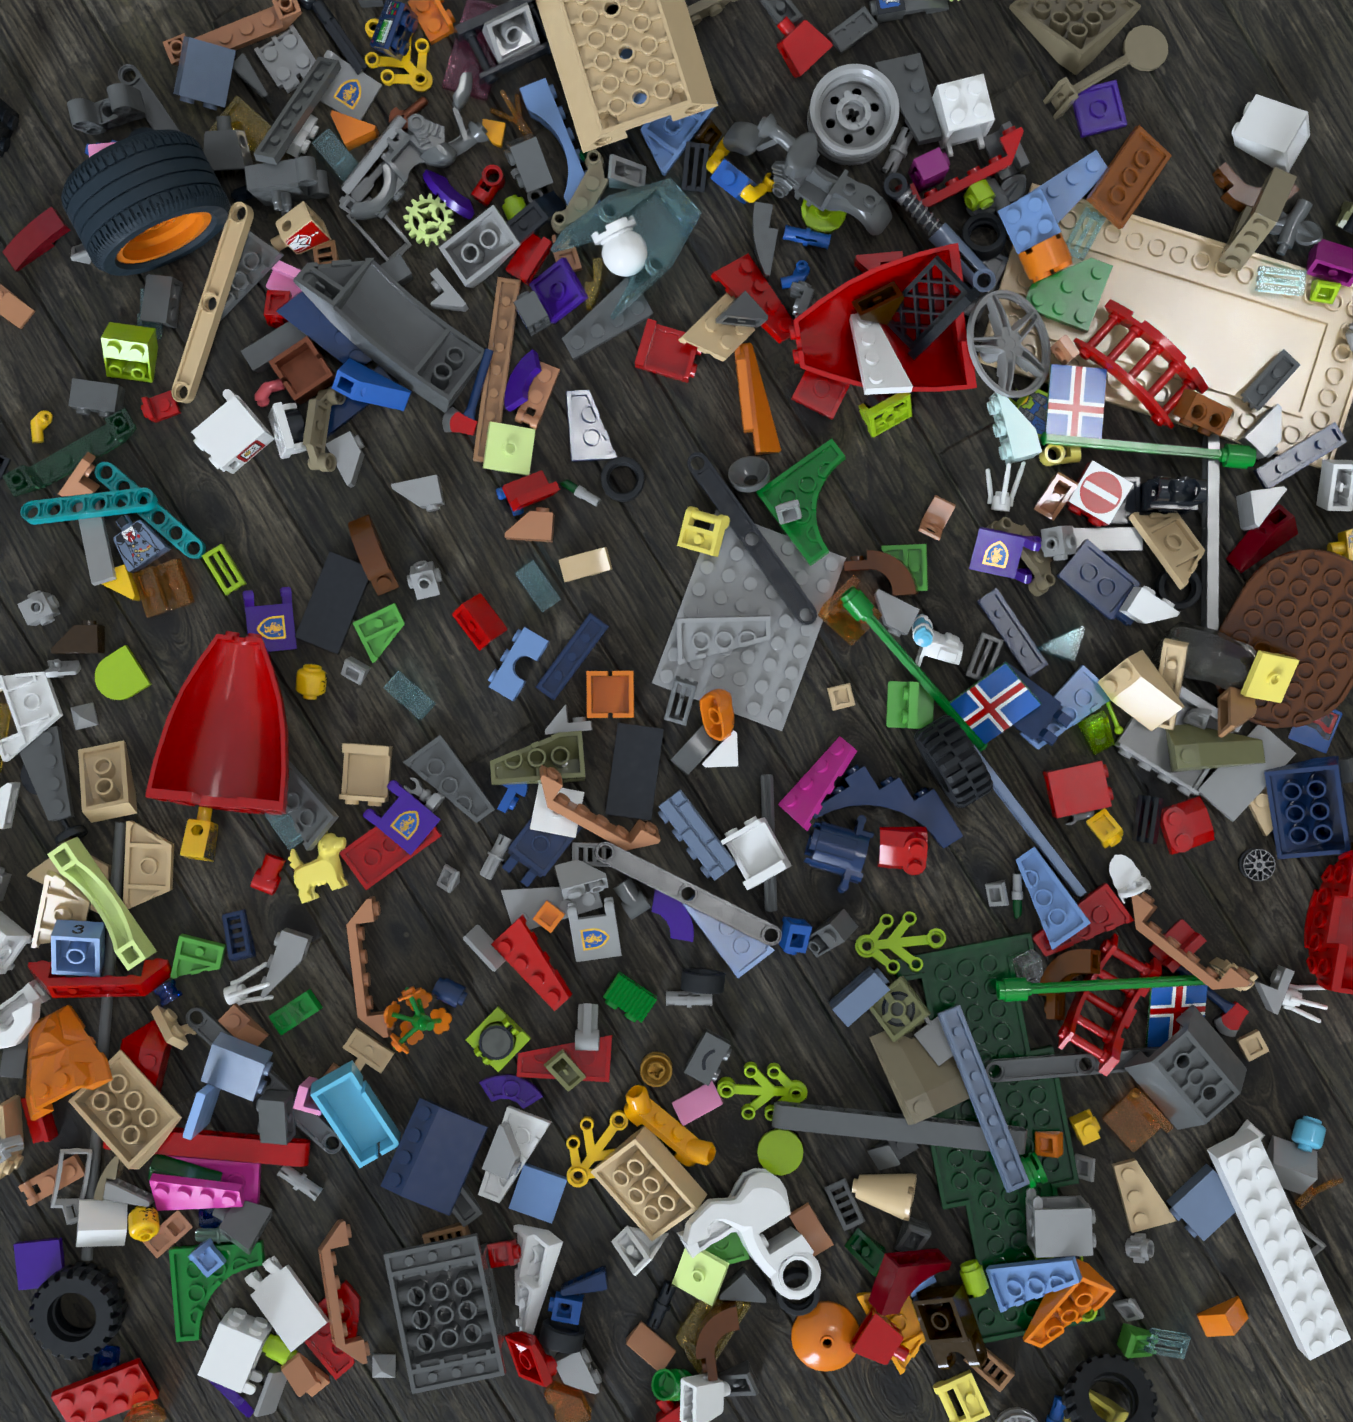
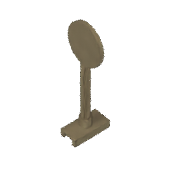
M1141 25L1135 27L1126 35L1123 42L1124 56L1075 85H1072L1067 77L1058 81L1043 100L1045 105L1051 102L1057 110L1053 118L1056 120L1063 116L1079 97V93L1128 64L1140 71H1152L1159 68L1165 62L1168 55V43L1165 36L1152 26Z

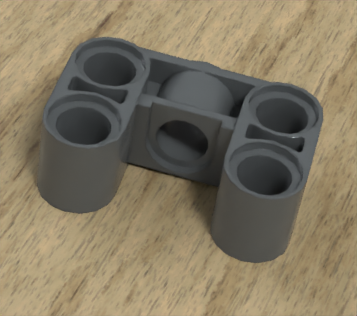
M116 83L107 87L109 98L95 103L84 98L68 101L67 107L72 127L86 134L97 135L128 122L145 118L146 110L141 91L124 83Z

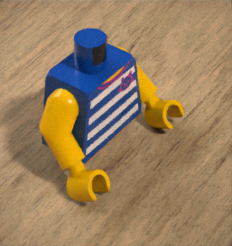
M722 138L706 163V169L712 174L710 178L743 204H746V202L753 203L766 194V192H772L774 180L770 179L772 174L767 173L762 183L756 184L724 158L730 151L724 147Z

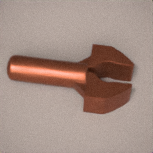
M422 96L406 110H399L395 107L390 112L389 123L392 122L396 115H400L407 121L401 129L407 132V119L428 105V100Z

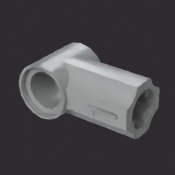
M578 1004V1029L575 1031V1050L599 1051V1006L597 1004Z

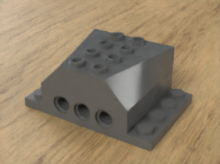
M478 1233L386 1251L383 1254L412 1394L504 1376L506 1374L501 1350L506 1331L493 1268L490 1266L487 1249L488 1243L480 1245Z

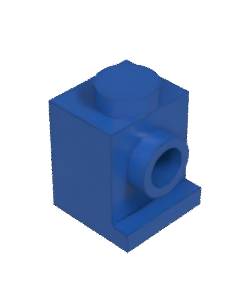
M783 916L782 938L778 944L788 954L806 953L812 926L804 919Z
M556 1291L555 1298L550 1297L548 1311L552 1312L551 1320L579 1325L584 1295L562 1296L561 1292ZM562 1303L569 1304L570 1306L565 1308L562 1306Z

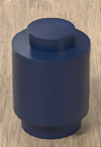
M440 977L432 991L436 999L454 1008H457L458 1005L463 1006L468 996V993L465 992V986L447 977L445 979Z

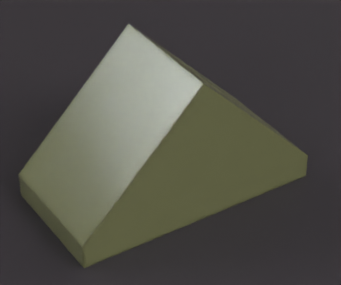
M564 1049L544 1064L546 1069L568 1092L586 1078L585 1074Z

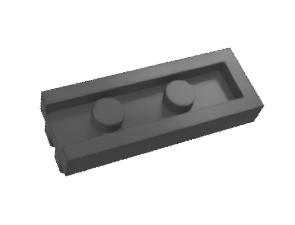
M1283 349L1241 394L1243 397L1241 400L1244 403L1248 402V407L1251 409L1260 410L1298 369L1300 364Z

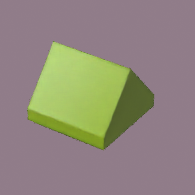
M1313 280L1309 300L1333 304L1341 283Z

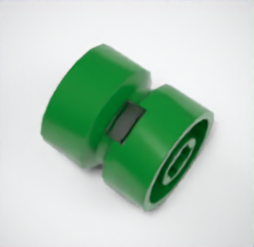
M685 1369L658 1370L654 1374L651 1383L654 1396L662 1401H680L681 1378L692 1376V1374Z

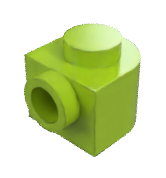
M983 179L970 185L963 197L966 206L973 212L979 208L985 210L994 203L993 199L996 195L987 180Z

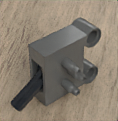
M311 156L282 160L277 165L262 163L244 166L247 185L234 189L233 193H231V198L234 199L235 203L244 202L256 197L264 206L274 205V210L281 211V216L292 210V202L324 199L330 196L327 171L316 170L315 158Z

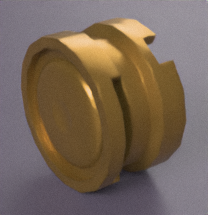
M662 1052L647 1054L642 1059L640 1065L642 1080L652 1087L665 1085L672 1076L670 1058Z

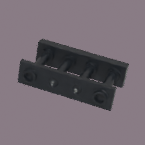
M510 0L455 26L454 35L458 43L463 40L469 43L483 71L478 74L479 85L484 83L490 85L496 82L499 76L546 54L552 56L536 0ZM527 2L531 15L545 43L491 68L476 38L477 34L482 32L485 22Z

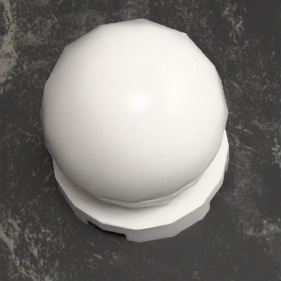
M633 215L628 219L623 217L606 225L607 231L601 234L596 231L591 235L595 245H603L602 258L606 267L612 273L624 277L637 274L647 262L648 251L646 242L640 234L633 231V228L637 225Z

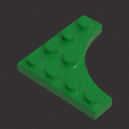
M833 439L824 443L756 492L810 566L829 554V550L819 533L816 511L819 494L826 479L846 459ZM798 499L802 518L781 525L775 506Z
M258 1240L250 1255L232 1242L214 1244L227 1261L208 1278L188 1258L198 1245L178 1246L169 1249L176 1342L201 1339L203 1315L212 1294L231 1275L248 1268L263 1266L262 1263L265 1262L263 1240Z

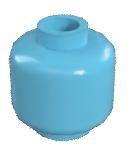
M1303 1116L1302 1119L1296 1120L1291 1139L1298 1144V1149L1312 1153V1149L1322 1148L1326 1134V1128L1321 1125L1322 1121L1309 1116Z

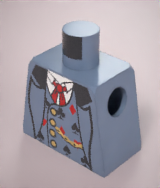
M127 514L116 520L122 532L117 534L113 540L128 572L136 574L171 550V547L147 522L138 520L133 523Z

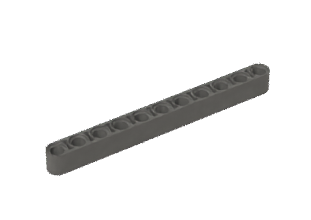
M786 1101L774 1102L772 1127L778 1129L990 1151L979 1122L929 1117L916 1124L908 1125L904 1115L899 1113ZM1007 1125L1018 1154H1025L1027 1129Z

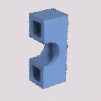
M526 627L523 630H517L512 639L515 642L511 650H505L500 659L503 662L499 670L494 669L488 679L491 682L489 685L491 689L511 701L516 700L526 683L515 672L516 662L522 657H530L535 661H539L550 643Z

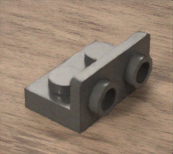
M804 281L792 282L790 297L796 299L792 313L795 318L811 307L814 299L815 289H812V286Z

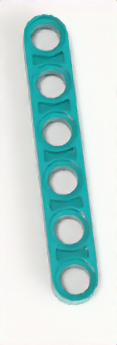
M101 462L95 468L96 478L110 491H118L120 483L124 481L129 483L130 489L141 488L112 463ZM106 466L111 467L113 471L109 479H104L101 476V471ZM146 494L143 496L147 499V502L150 501V495ZM127 497L121 498V500H122L125 504H127L128 498H127ZM158 502L152 510L137 513L187 557L199 559L205 554L206 546L204 542ZM163 512L165 520L162 524L158 525L154 522L153 517L155 513ZM174 527L182 529L183 533L180 539L174 540L171 537V531ZM192 542H197L200 545V551L195 555L190 554L188 546Z
M143 487L29 501L21 507L20 513L28 523L37 525L146 512L155 508L158 500L157 496L150 489ZM146 494L151 496L147 504H140L142 496ZM127 497V504L123 507H118L119 499ZM99 500H105V506L100 510H96L95 504ZM76 503H83V508L79 512H73V506ZM60 505L59 513L51 515L52 507ZM32 508H38L37 515L28 518V512Z

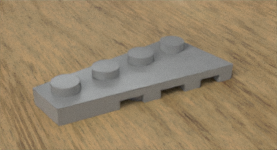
M770 615L677 618L678 665L717 653H724L739 647L771 640Z
M560 886L501 890L511 924L523 914L527 920L526 925L529 930L541 926L533 918L546 900L566 913L562 919L568 918L567 903L576 902L578 914L603 907L599 892L583 894L576 899L563 900Z

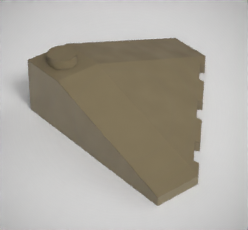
M1016 0L1010 5L1009 9L1060 65L1077 75L1100 54L1139 11L1141 5L1134 0Z
M886 1031L869 1037L908 1125L923 1121L970 1098L954 1056L938 1066L914 1037L910 1039L903 1036L898 1041L893 1042Z

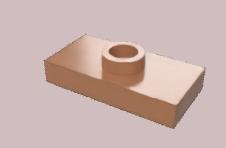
M1066 334L1050 347L1051 352L1061 365H1067L1080 354L1078 348Z

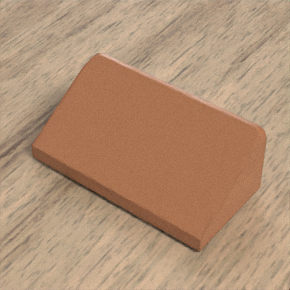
M642 1321L626 1338V1344L657 1371L665 1369L676 1353L674 1348Z

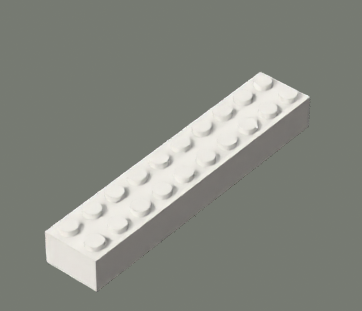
M1247 1128L1208 1148L1207 1151L1236 1211L1237 1217L1297 1348L1309 1360H1312L1351 1340L1260 1137Z

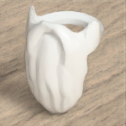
M1114 855L1109 864V873L1113 880V885L1118 891V896L1124 904L1125 898L1135 896L1146 889L1151 890L1149 880L1141 876L1140 870L1137 869L1131 859L1124 855Z

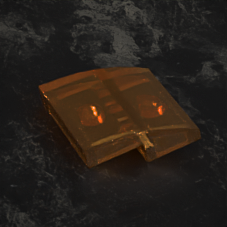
M180 558L170 560L158 566H151L132 574L147 618L195 602Z

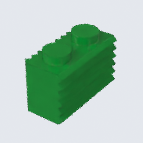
M620 971L603 995L608 1006L615 1010L619 1007L625 1012L624 1016L632 1022L638 1020L642 1023L657 1001L656 995Z

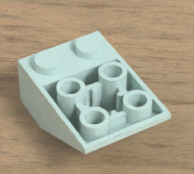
M994 392L989 397L987 409L989 414L994 417L993 432L995 437H999L1000 440L999 454L1001 460H1005L1007 465V463L1012 464L1034 458L1042 452L1036 428L1007 397Z

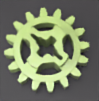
M429 193L428 198L424 199L421 194L419 195L420 201L411 200L412 208L406 206L405 209L409 215H404L403 219L409 223L405 224L404 227L410 231L409 236L411 239L416 237L418 244H421L424 240L426 246L429 247L431 241H434L437 246L439 245L438 239L447 240L445 233L452 234L453 231L449 225H455L454 219L449 217H452L454 214L452 210H447L449 207L446 206L445 202L442 203L439 196L434 200L432 194ZM440 210L444 214V222L440 218H438L440 215ZM431 216H432V218H433L434 221H433V222L428 221L427 224H426V222H425L424 219H426V218H427V219H430ZM414 218L420 223L418 230L415 228Z

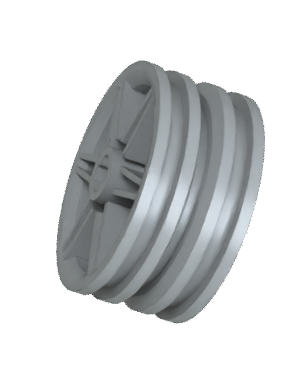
M847 64L828 72L815 87L807 114L808 132L815 134L818 145L817 150L827 159L842 165H859L876 158L888 145L898 123L900 110L896 90L883 73L867 65ZM854 89H859L861 91V95L853 94L852 91ZM832 97H838L839 103L832 104L830 102V99ZM871 104H876L879 107V110L877 112H873L871 110ZM848 115H852V118L856 117L855 122H852L851 119L847 120ZM826 122L835 123V126L828 128ZM866 129L874 130L875 132L870 136L866 133ZM846 135L851 136L852 142L850 144L844 142Z

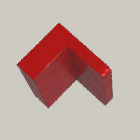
M532 234L522 242L506 267V272L529 286V283H531L552 250V241L546 237L541 239Z
M538 471L507 483L502 487L513 512L550 498L560 490L556 481L548 483L543 471Z
M481 593L462 603L452 613L453 617L479 651L496 637L507 631L505 624Z
M1179 919L1164 934L1167 938L1171 936L1181 944L1179 948L1186 953L1190 951L1194 954L1206 942V939L1201 934L1195 932L1183 919ZM1153 944L1149 948L1152 955L1162 961V965L1168 971L1174 973L1181 966V964L1157 945Z
M26 1097L22 1098L21 1103L33 1144L41 1141L46 1143L57 1137L58 1132L52 1112L33 1121L30 1119Z

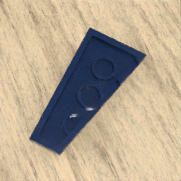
M300 291L276 310V312L343 364L349 358L363 366L372 360L339 331L303 291Z

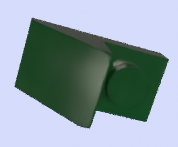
M857 1228L844 1246L873 1276L877 1277L885 1254V1247L863 1230Z

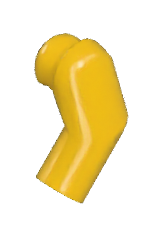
M46 410L40 411L31 420L32 443L44 442L43 431L53 419L51 412Z

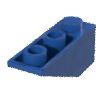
M350 358L338 369L332 389L352 400L401 411L405 410L412 392Z

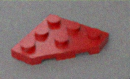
M345 1280L340 1284L337 1294L338 1299L342 1298L344 1313H341L342 1323H346L348 1336L344 1337V1339L358 1336L361 1296ZM324 1297L317 1304L329 1319L326 1298ZM329 1322L304 1342L335 1380L355 1363L353 1357L332 1343Z

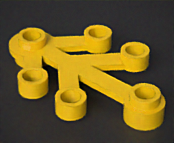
M370 19L365 25L366 33L370 39H372L375 32L370 28L374 24L377 25L379 19ZM414 33L411 34L409 39L410 47L408 53L403 56L402 61L392 57L378 56L375 52L366 54L365 62L369 68H404L409 73L394 74L390 69L383 70L380 77L386 86L407 84L411 85L417 92H425L431 88L433 78L431 73L426 70L427 53L430 51V46L426 39L420 38L415 42V48L418 52L417 68L411 62V43ZM420 44L427 45L423 50L418 48ZM375 57L376 62L369 63V59ZM387 74L392 75L389 81L384 80ZM419 76L425 77V80L421 83L417 82Z
M617 1110L611 1114L610 1125L596 1144L594 1143L592 1130L594 1120L589 1116L581 1119L580 1128L583 1130L587 1153L582 1163L578 1151L580 1138L577 1135H571L567 1138L566 1146L570 1150L572 1166L567 1171V1181L573 1187H583L589 1179L595 1178L591 1173L592 1169L589 1168L595 1161L604 1160L616 1149L603 1150L617 1130L621 1131L627 1127L628 1118L625 1116L624 1111ZM622 1116L624 1120L621 1123H617L615 1117ZM590 1121L591 1126L586 1128L583 1126V1122ZM571 1139H575L578 1142V1144L576 1146H571L569 1144V1141ZM579 1171L583 1176L576 1178L574 1173Z

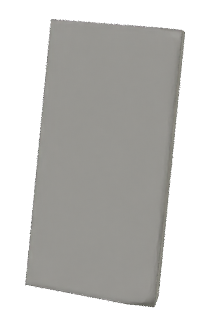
M480 925L473 927L463 937V940L492 971L495 972L506 961L491 945L494 940Z
M277 1364L272 1366L267 1375L254 1411L255 1417L272 1414L277 1409L287 1381L281 1366Z

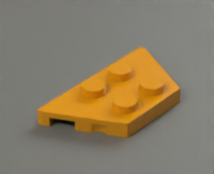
M860 1292L856 1296L867 1315L872 1307L868 1302L871 1292ZM910 1296L905 1301L899 1314L886 1316L902 1331L904 1338L901 1344L910 1350L903 1362L894 1356L891 1358L900 1375L905 1372V1367L911 1358L916 1356L920 1345L926 1341Z

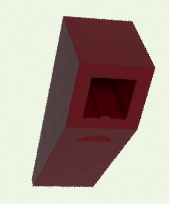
M1278 504L1271 510L1259 527L1247 532L1226 560L1240 573L1244 572L1298 534L1295 516L1281 504Z

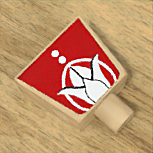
M303 201L276 221L279 235L270 241L272 246L278 251L289 247L296 254H302L332 239L324 221Z

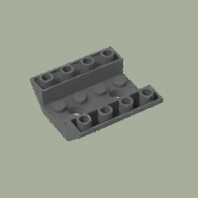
M1191 1005L1176 1019L1182 1028L1150 1057L1139 1051L1123 1065L1177 1130L1207 1124L1241 1094L1247 1071L1244 1064L1194 1005ZM1182 1055H1186L1185 1061L1177 1065V1059ZM1212 1087V1092L1208 1096H1204V1090Z

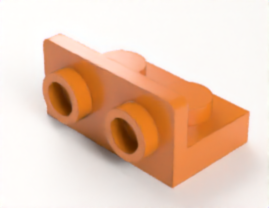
M409 0L408 5L418 16V23L431 45L454 33L453 23L456 21L450 9L445 10L441 4L444 0Z

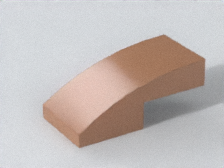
M809 1203L791 1212L789 1215L797 1231L803 1235L813 1249L814 1257L834 1245Z
M177 1210L160 1225L157 1235L143 1243L158 1258L192 1229L193 1226Z

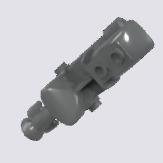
M471 72L462 73L459 86L453 94L452 114L460 136L446 143L445 126H440L437 123L435 124L424 119L420 114L411 115L407 119L408 134L401 128L395 129V132L398 133L395 136L398 141H393L390 137L387 138V143L389 144L387 148L389 151L380 157L384 161L351 192V197L356 201L351 209V219L369 220L380 218L382 220L389 213V206L394 200L398 202L406 193L404 189L408 186V176L413 167L425 163L437 168H448L455 162L458 155L464 153L476 143L489 140L486 135L488 131L479 122L475 124L469 121L468 129L466 130L460 115L461 110L466 106L472 93L473 77ZM383 173L384 183L380 193L372 200L362 202L374 188L375 181Z
M771 113L768 117L764 116L759 125L743 121L735 122L724 136V147L729 151L737 152L744 156H749L756 150L762 151L775 144L781 145L787 151L785 161H775L771 167L774 173L772 192L778 198L787 196L793 188L795 190V199L799 200L802 197L807 201L806 206H811L812 204L821 211L827 209L828 211L846 212L857 218L871 235L881 234L892 219L891 209L885 199L873 188L848 177L849 171L846 169L840 177H837L816 164L820 153L817 151V138L812 132H806L794 138L777 124L774 115Z

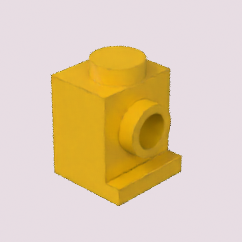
M1090 1109L1068 1118L1077 1139L1083 1146L1100 1139L1098 1131L1101 1128Z

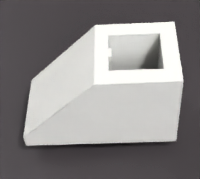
M1147 586L1133 587L1119 609L1120 612L1137 623L1144 624L1177 617L1180 613L1174 609V603L1165 598L1159 599L1155 596L1156 592Z

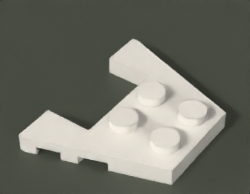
M45 672L0 675V692L3 691L18 731V733L0 740V755L4 762L10 761L63 716L51 680L46 678Z

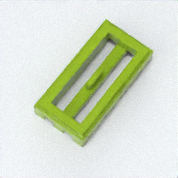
M223 544L202 555L225 595L228 596L231 592L247 584ZM220 551L239 582L236 583L217 552ZM210 556H214L224 575L231 584L229 588L225 584L224 580L222 579L221 575L219 574L218 570L216 569L215 565L210 559Z

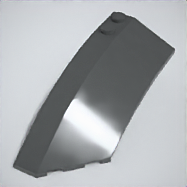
M365 258V261L351 262V259L336 260L328 264L310 262L304 266L293 280L326 318L353 344L390 375L444 413L449 410L481 363L485 349L426 308L396 282L374 258Z

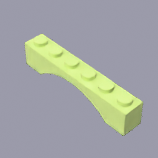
M78 837L64 842L47 854L60 874L78 887L95 907L109 932L114 952L127 970L132 969L157 952Z

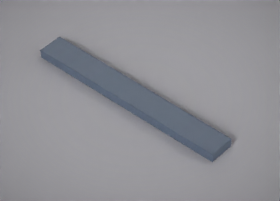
M978 751L993 781V790L1071 892L1078 897L1086 893L1085 889Z
M956 1005L937 1013L1006 1192L1010 1193L1030 1184L961 1006Z

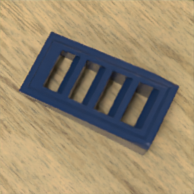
M246 910L222 914L229 960L239 961L255 957V946ZM241 919V923L230 924L232 920ZM242 928L243 932L233 934L232 930ZM244 937V941L235 943V939ZM245 947L246 951L237 953L238 948Z
M606 1265L563 1283L561 1295L567 1296L606 1290L608 1288Z

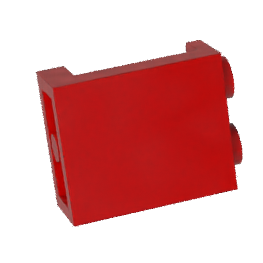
M648 318L636 356L635 367L688 383L689 378H694L698 366V364L694 363L696 355L701 356L702 352L698 351V347L694 345L680 343L678 339L686 332L659 325L657 321Z
M1100 760L1043 772L1052 817L1061 818L1112 806L1113 792L1111 787H1108L1106 778L1109 777L1106 764H1103Z

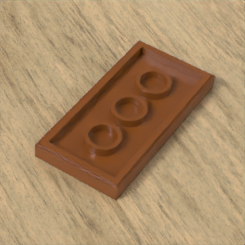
M1140 125L1136 126L1086 200L1117 229L1123 228L1172 155Z

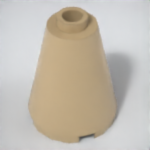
M917 1174L859 1175L858 1179L854 1178L852 1192L856 1193L855 1198L904 1221H909Z

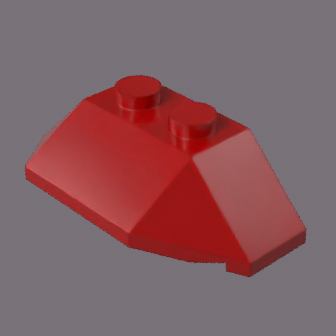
M153 1020L122 1039L120 1050L128 1056L161 1093L172 1045L166 1043L156 1021Z

